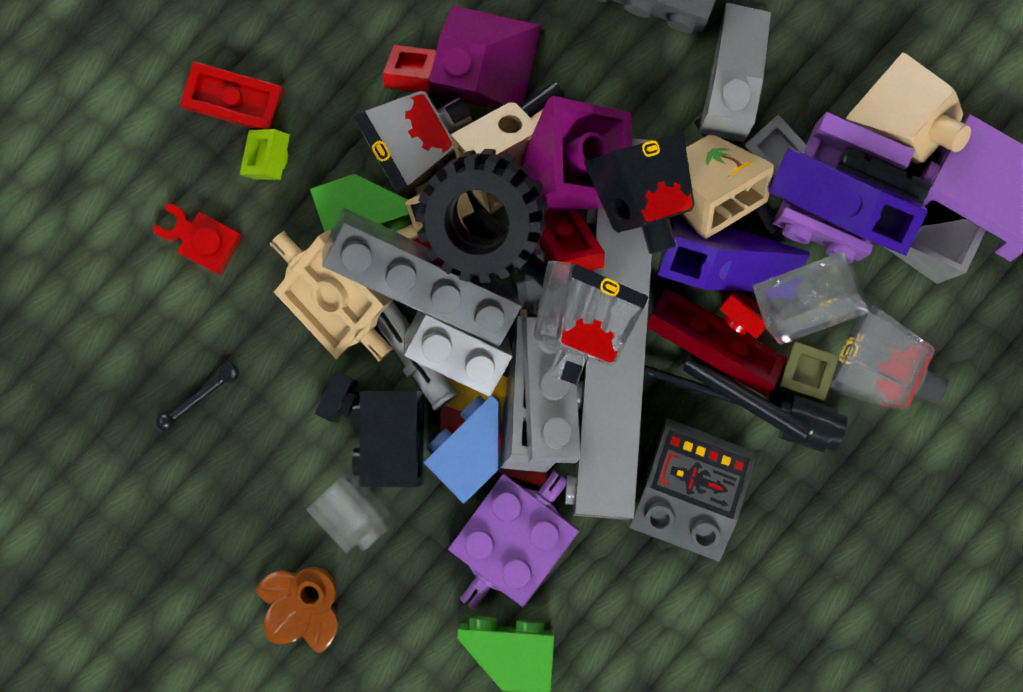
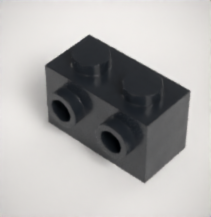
M360 391V401H354L352 409L354 429H360V448H354L352 454V472L354 476H359V487H419L424 485V393L422 391Z

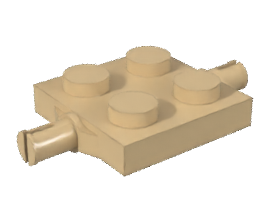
M330 230L319 235L311 246L304 251L291 240L285 231L278 234L272 240L270 246L288 263L285 278L274 291L280 300L336 360L360 341L374 355L378 362L385 358L393 350V347L374 328L377 325L380 314L394 299L322 267V249L331 233Z

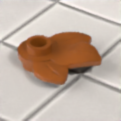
M317 567L305 568L297 574L278 570L268 574L259 583L255 590L262 600L271 605L263 623L264 633L269 642L287 644L296 641L302 636L317 653H321L328 648L339 626L338 616L332 606L337 597V586L333 576L328 571ZM306 586L314 587L318 591L319 598L315 599L309 596L305 590Z

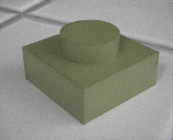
M794 341L790 345L777 387L818 401H825L839 356Z

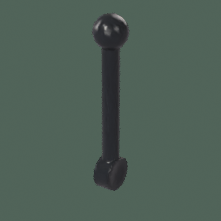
M230 364L223 365L219 370V376L170 413L160 414L156 419L157 427L163 431L170 430L177 418L223 383L236 381L239 375L238 369Z

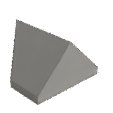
M968 219L920 227L906 256L888 248L886 249L938 284L967 273L986 229Z

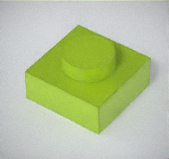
M276 129L249 130L239 175L254 180H281L282 171L288 160L287 148L290 134Z

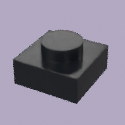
M335 371L314 414L334 423H338L341 415L348 418L352 413L354 401H358L360 395L359 392L354 390L358 381Z

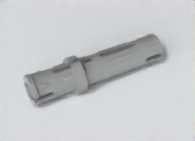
M392 301L380 314L377 327L404 364L405 368L402 371L408 379L413 377L431 403L433 410H438L456 398L459 393L453 388L445 375L404 356V335L410 324L394 301Z

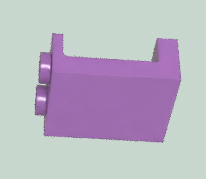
M826 112L815 124L803 153L837 167L838 160L847 147H852L865 153L864 158L867 160L872 156L905 170L915 150ZM784 199L773 222L774 225L783 228L782 234L785 237L802 244H809L811 240L827 247L826 254L842 262L853 263V260L860 261L869 256L873 249V245L870 244L871 241Z
M970 114L962 122L971 128V135L965 147L959 152H953L939 145L936 150L941 154L936 163L931 161L921 173L920 178L930 183L928 196L922 204L926 206L931 200H935L1001 238L995 253L1011 262L1023 253V144Z

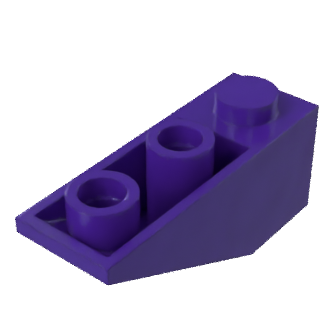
M789 147L768 192L847 231L905 256L928 213V210L921 202Z
M678 215L673 217L671 222L677 246L661 251L658 276L706 290L793 294L810 256V252L728 226L705 240Z

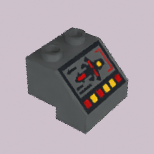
M666 418L650 455L648 468L636 494L634 519L630 520L629 528L720 562L739 518L755 462L754 451Z

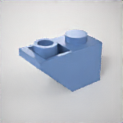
M480 395L475 398L460 414L465 422L453 434L447 428L444 429L426 447L432 455L423 463L463 504L500 469L501 401L495 395H491L486 401Z

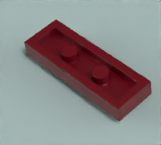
M667 287L647 320V328L765 397L776 386L787 357L747 334H739L722 319Z

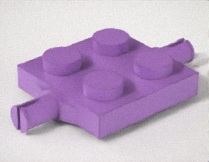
M553 469L551 475L539 491L525 488L509 475L503 474L448 550L469 565L476 576L464 594L460 596L461 601L467 603L476 590H478L467 606L476 610L482 599L492 588L502 591L520 606L524 607L580 532L578 527L561 515L553 503L566 486L567 478L562 476L551 490L561 476V473Z

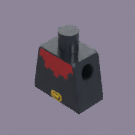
M683 132L616 150L584 161L613 230L619 233L641 227L649 254L677 246L669 218L690 212L694 207Z

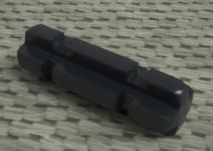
M847 147L838 160L837 168L923 203L928 196L930 183L927 180L916 175H912L910 179L906 177V171L871 156L867 160L864 158L865 153L857 149Z

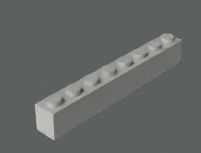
M632 139V146L652 140ZM604 208L588 209L586 224H594V236L605 252L604 268L591 271L649 296L652 254L648 252L642 228L639 227L617 233L613 230ZM590 286V288L581 287L579 315L588 316L587 324L592 325L594 319L601 321L600 328L606 333L611 330L615 336L611 340L613 349L618 351L614 361L609 363L576 349V362H584L583 381L578 380L577 383L578 409H581L579 425L581 458L577 461L576 476L567 475L565 504L574 505L573 516L620 520L634 519L649 297L643 309L618 297L605 294L593 286Z

